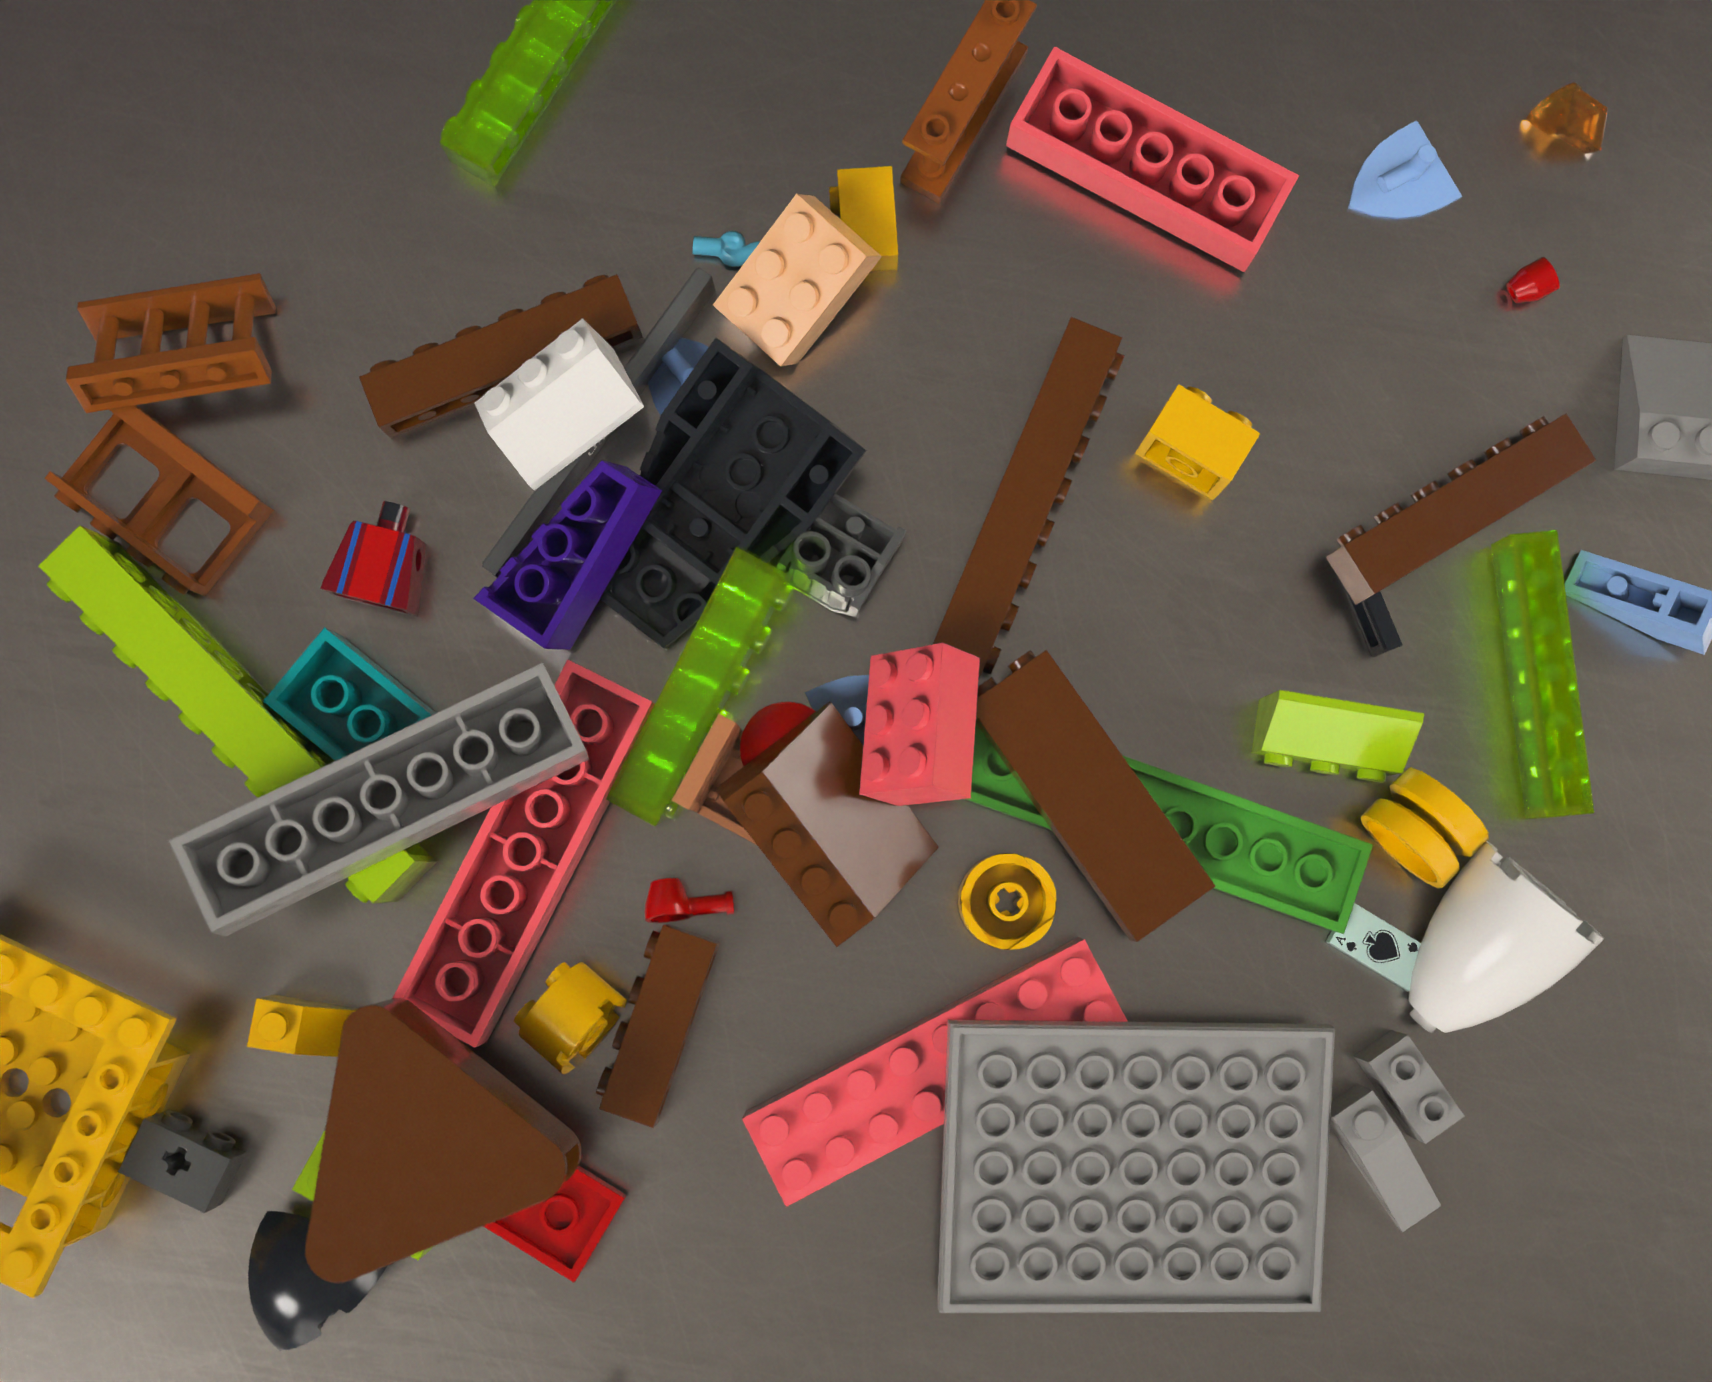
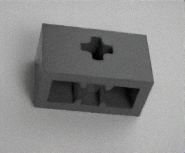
M166 1110L165 1113L161 1112L144 1118L118 1172L200 1212L206 1213L220 1206L246 1152L235 1147V1140L224 1133L213 1130L205 1133L191 1126L193 1120L182 1113ZM185 1149L187 1152L184 1155L180 1153V1150ZM187 1160L191 1162V1165L186 1166L184 1163Z

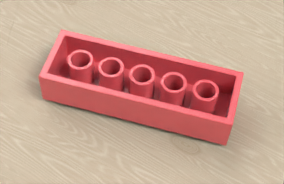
M1055 46L1013 118L1006 146L1244 273L1257 254L1299 177L1296 173Z

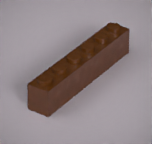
M618 274L611 277L608 275L593 277L587 280L581 289L568 294L565 292L550 294L541 300V305L525 311L523 309L510 310L502 314L498 318V322L483 328L480 326L467 327L459 331L455 335V339L440 345L438 343L422 345L413 351L412 356L397 362L395 360H386L373 365L370 368V372L359 376L378 427L388 437L392 438L475 405V402L484 396L488 390L502 382L521 367L524 362L534 357L557 339L561 333L571 328L582 318L614 349L643 338Z
M1564 414L1551 423L1548 422L1545 416L1539 418L1519 431L1524 439L1514 445L1509 437L1483 452L1488 460L1477 466L1473 459H1470L1447 473L1451 479L1450 483L1440 488L1435 480L1410 495L1415 503L1403 510L1398 502L1373 517L1378 525L1365 532L1362 525H1359L1337 538L1336 541L1340 548L1326 558L1354 603L1358 604L1597 461L1568 415Z

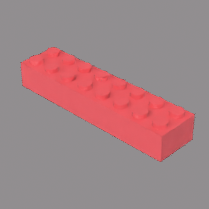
M570 660L566 661L554 686L586 748L589 760L490 808L393 998L409 1000L455 1038L474 1048L487 1043L658 709V706L652 701Z
M1077 937L745 1111L742 1120L785 1206L787 1207L944 1124L948 1020L1128 1022L1085 939Z

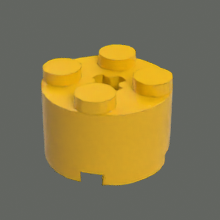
M996 854L977 862L964 876L958 891L959 913L966 928L983 943L1004 950L1022 949L1040 940L1051 927L1056 911V889L1047 871L1036 861L1018 854ZM1001 889L1006 893L1015 891L1018 896L1013 901L1016 909L1012 913L1006 909L999 911L996 909L995 905L1000 901L997 893Z
M566 962L558 965L545 982L549 988L537 1002L533 999L527 1002L517 1013L513 1021L520 1027L519 1037L561 1074H567L575 1068L569 1061L578 1053L586 1059L597 1048L620 1018L614 1012L615 1007L625 1008L627 1004V999L584 962H580L572 967Z

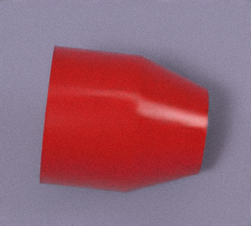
M1541 257L1522 267L1506 286L1510 297L1515 303L1538 301L1559 290L1560 282L1552 264L1545 257Z

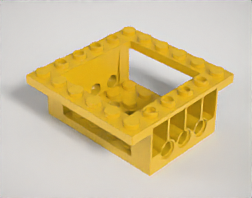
M1 934L0 1185L27 1197L13 1227L0 1222V1283L31 1298H35L43 1293L66 1246L106 1228L130 1177L118 1171L144 1118L163 1112L191 1054L166 1042L177 1020L176 1017ZM16 1068L23 1070L29 1080L28 1088L22 1095L15 1093L9 1085L10 1075ZM58 1088L65 1090L71 1099L70 1108L64 1115L55 1112L51 1106V1096Z

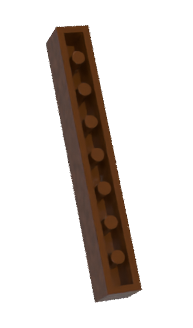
M1071 317L933 642V644L945 643L979 657V678L982 671L991 675L1001 652V648L994 646L1000 629L1009 632L1019 609V606L1011 603L1018 587L1027 590L1037 566L1036 563L1029 561L1034 547L1039 545L1044 548L1055 523L1047 519L1053 503L1062 506L1072 483L1071 479L1064 477L1071 461L1077 464L1080 463L1090 438L1082 435L1088 419L1097 422L1107 399V396L1099 394L1105 378L1112 381L1115 380L1125 356L1117 352L1122 337L1074 317Z

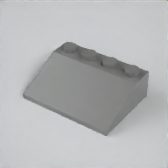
M1625 335L1623 337L1614 470L1712 480V343Z

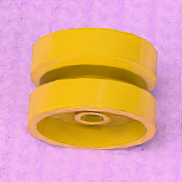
M1410 767L1405 769L1389 786L1392 800L1377 799L1361 815V821L1372 838L1399 864L1427 884L1436 888H1443L1459 871V862L1456 855L1463 857L1473 856L1489 839V834L1478 816L1456 794L1428 774Z

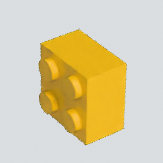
M1178 384L1135 454L1209 499L1214 500L1232 481L1261 433L1251 428L1253 425L1245 416L1234 411L1226 413L1211 404L1212 399L1202 390L1192 386H1188L1186 389Z

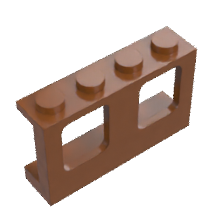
M137 405L109 409L114 414L63 477L50 471L44 479L59 489L54 496L64 505L77 513L83 508L94 516L90 524L95 529L112 540L120 536L130 545L125 551L134 559L147 567L155 563L166 573L161 579L183 595H186L191 590L206 596L274 510ZM127 445L156 466L159 470V477L126 518L119 519L90 497L88 487L117 450ZM194 499H199L228 521L230 531L200 570L196 573H189L159 549L158 542L188 503Z

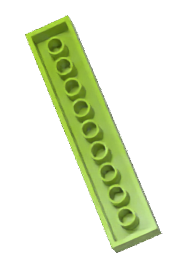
M79 525L38 565L51 578L46 583L50 590L67 603L73 601L83 611L79 616L81 621L96 634L102 636L105 633L116 644L112 648L113 653L130 668L135 669L138 666L149 677L145 681L146 686L161 700L167 702L171 699L182 710L178 715L181 722L197 735L204 733L215 744L211 748L213 754L226 766L232 769L237 766L248 777L244 784L256 797L259 798L335 762L333 758L263 702L269 692L136 559L129 555L119 542ZM417 843L347 877L349 880L345 883V886L363 903H367L369 900L373 904L398 902L437 861Z

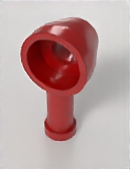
M664 878L652 881L645 903V921L648 923L676 922L697 915L734 914L732 891H724V894L688 897L681 880L678 878Z

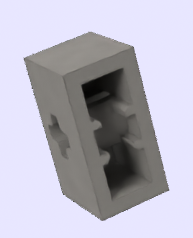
M1390 1030L1353 1056L1408 1136L1426 1144L1465 1117L1409 1035Z

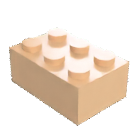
M796 194L714 302L713 306L779 366L798 364L882 256L815 196Z

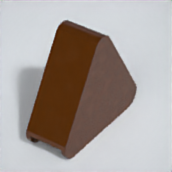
M393 998L360 1007L347 1017L342 1028L305 1246L307 1262L312 1271L325 1281L332 1283L348 1282L543 1202L552 1197L577 1170L581 1159L579 1140L570 1128L409 1000Z

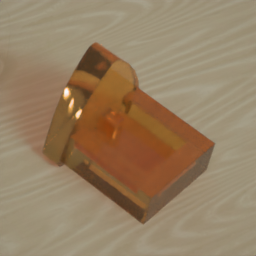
M1573 82L1543 99L1527 115V120L1546 135L1562 139L1583 154L1601 151L1608 108L1584 92L1580 85Z

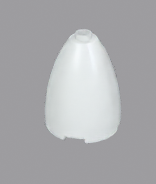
M1488 841L1470 858L1444 894L1429 922L1418 950L1408 998L1409 1003L1414 1009L1409 1014L1430 1033H1433L1436 1028L1444 1033L1473 1027L1497 1018L1527 1003L1573 970L1604 939L1592 925L1578 918L1577 914L1561 898L1510 857H1507L1501 863L1500 860L1503 857L1497 852L1498 849Z

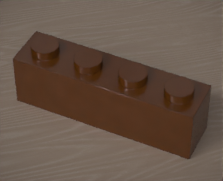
M670 924L663 925L661 932L652 931L644 952V958L651 960L645 978L641 976L636 977L628 998V1003L635 1005L629 1023L621 1021L612 1044L613 1049L619 1050L614 1067L606 1066L597 1086L596 1094L603 1096L599 1107L600 1110L654 1128L659 1122L720 945L719 941Z

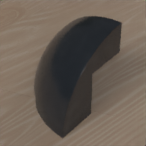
M267 1211L252 1244L248 1268V1287L253 1312L260 1328L275 1348L279 1351H285L305 1345L321 1336V1328L327 1318L334 1315L339 1309L345 1313H350L373 1288L387 1266L348 1282L332 1283L325 1281L312 1271L306 1259L305 1246L310 1218L287 1212Z

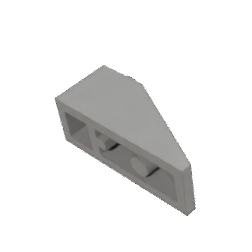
M1356 1084L1331 1101L1330 1128L1401 1232H1404L1441 1206L1401 1131L1373 1090Z

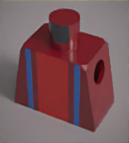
M383 501L376 526L352 521L323 579L320 589L337 597L418 617L426 547L425 543L418 537L404 533L411 509L397 503Z

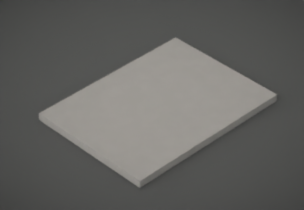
M948 1020L937 1299L939 1313L1320 1312L1335 1028L1330 1024Z

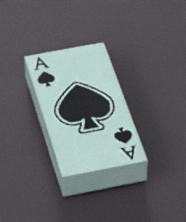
M1354 903L1344 934L1331 931L1325 942L1402 989L1410 991L1412 972L1421 943Z

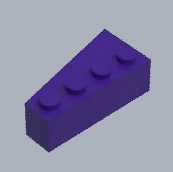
M601 460L561 503L562 509L548 524L543 523L531 536L533 540L517 557H511L499 570L501 574L489 587H483L473 599L544 649L570 650L662 490L626 466Z

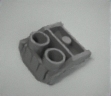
M835 494L814 524L788 546L779 560L776 570L794 589L831 611L856 617L907 531L901 527H898L896 530Z

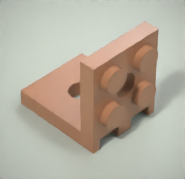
M718 714L672 801L756 844L723 802L716 790L717 786L743 767L740 756V740L743 731L736 722Z

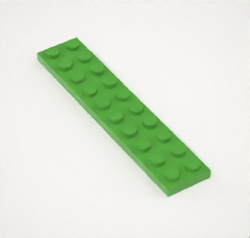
M976 724L971 798L964 800L1051 830ZM1123 756L1215 884L1213 889L1344 934L1373 844Z

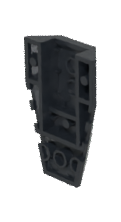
M715 338L660 416L655 429L657 433L649 452L645 454L639 470H641V477L661 489L662 492L600 598L601 601L662 648L669 646L794 542L797 537L806 532L814 524L867 451L838 426L718 338Z

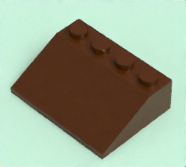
M829 701L717 786L716 790L729 810L834 945L838 947L871 922L939 847L908 805L896 806L860 795L863 744Z

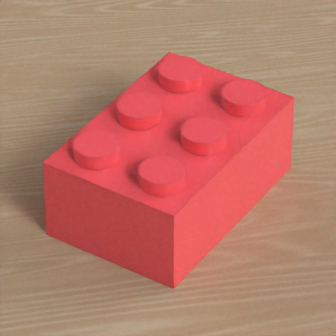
M945 643L871 656L860 795L896 806L971 798L979 657Z

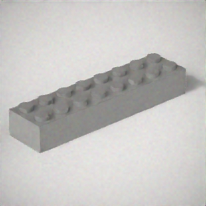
M541 663L169 840V843L210 931L222 936H228L589 760V757L544 664Z

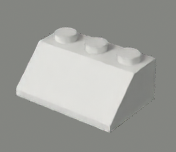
M583 318L571 328L561 333L557 339L534 357L524 362L521 367L498 385L488 390L484 396L475 402V406L488 434L533 490L538 489L644 408L614 348Z

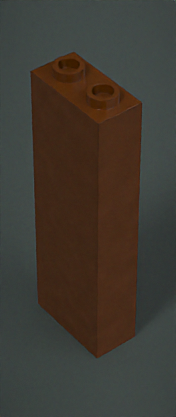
M1030 650L1008 666L1012 674L997 684L994 678L991 677L978 686L976 724L1129 940L1138 942L1213 889L1215 884L1049 652L1045 650L1036 657Z

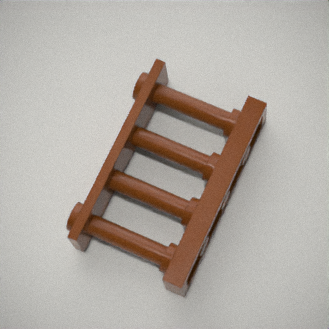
M1030 0L984 1L902 140V144L915 150L900 176V183L938 204L941 202L1027 55L1028 46L1017 40L1035 12L1037 4Z
M260 273L78 302L77 309L96 341L94 362L69 366L66 381L86 413L271 384L272 370L256 337H252L253 318L276 313V306ZM234 320L231 341L206 344L208 324ZM188 328L186 348L160 352L163 331ZM142 335L140 355L114 359L117 339Z

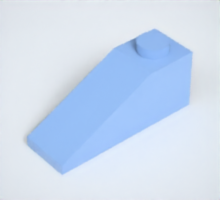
M1584 550L1580 551L1562 588L1563 594L1658 640L1705 655L1712 640V591Z

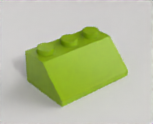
M1278 690L1259 699L1251 753L1264 755V763L1269 765L1292 767L1293 760L1311 763L1310 771L1339 775V769L1344 768L1356 770L1357 779L1385 782L1386 776L1403 773L1422 727L1424 713Z

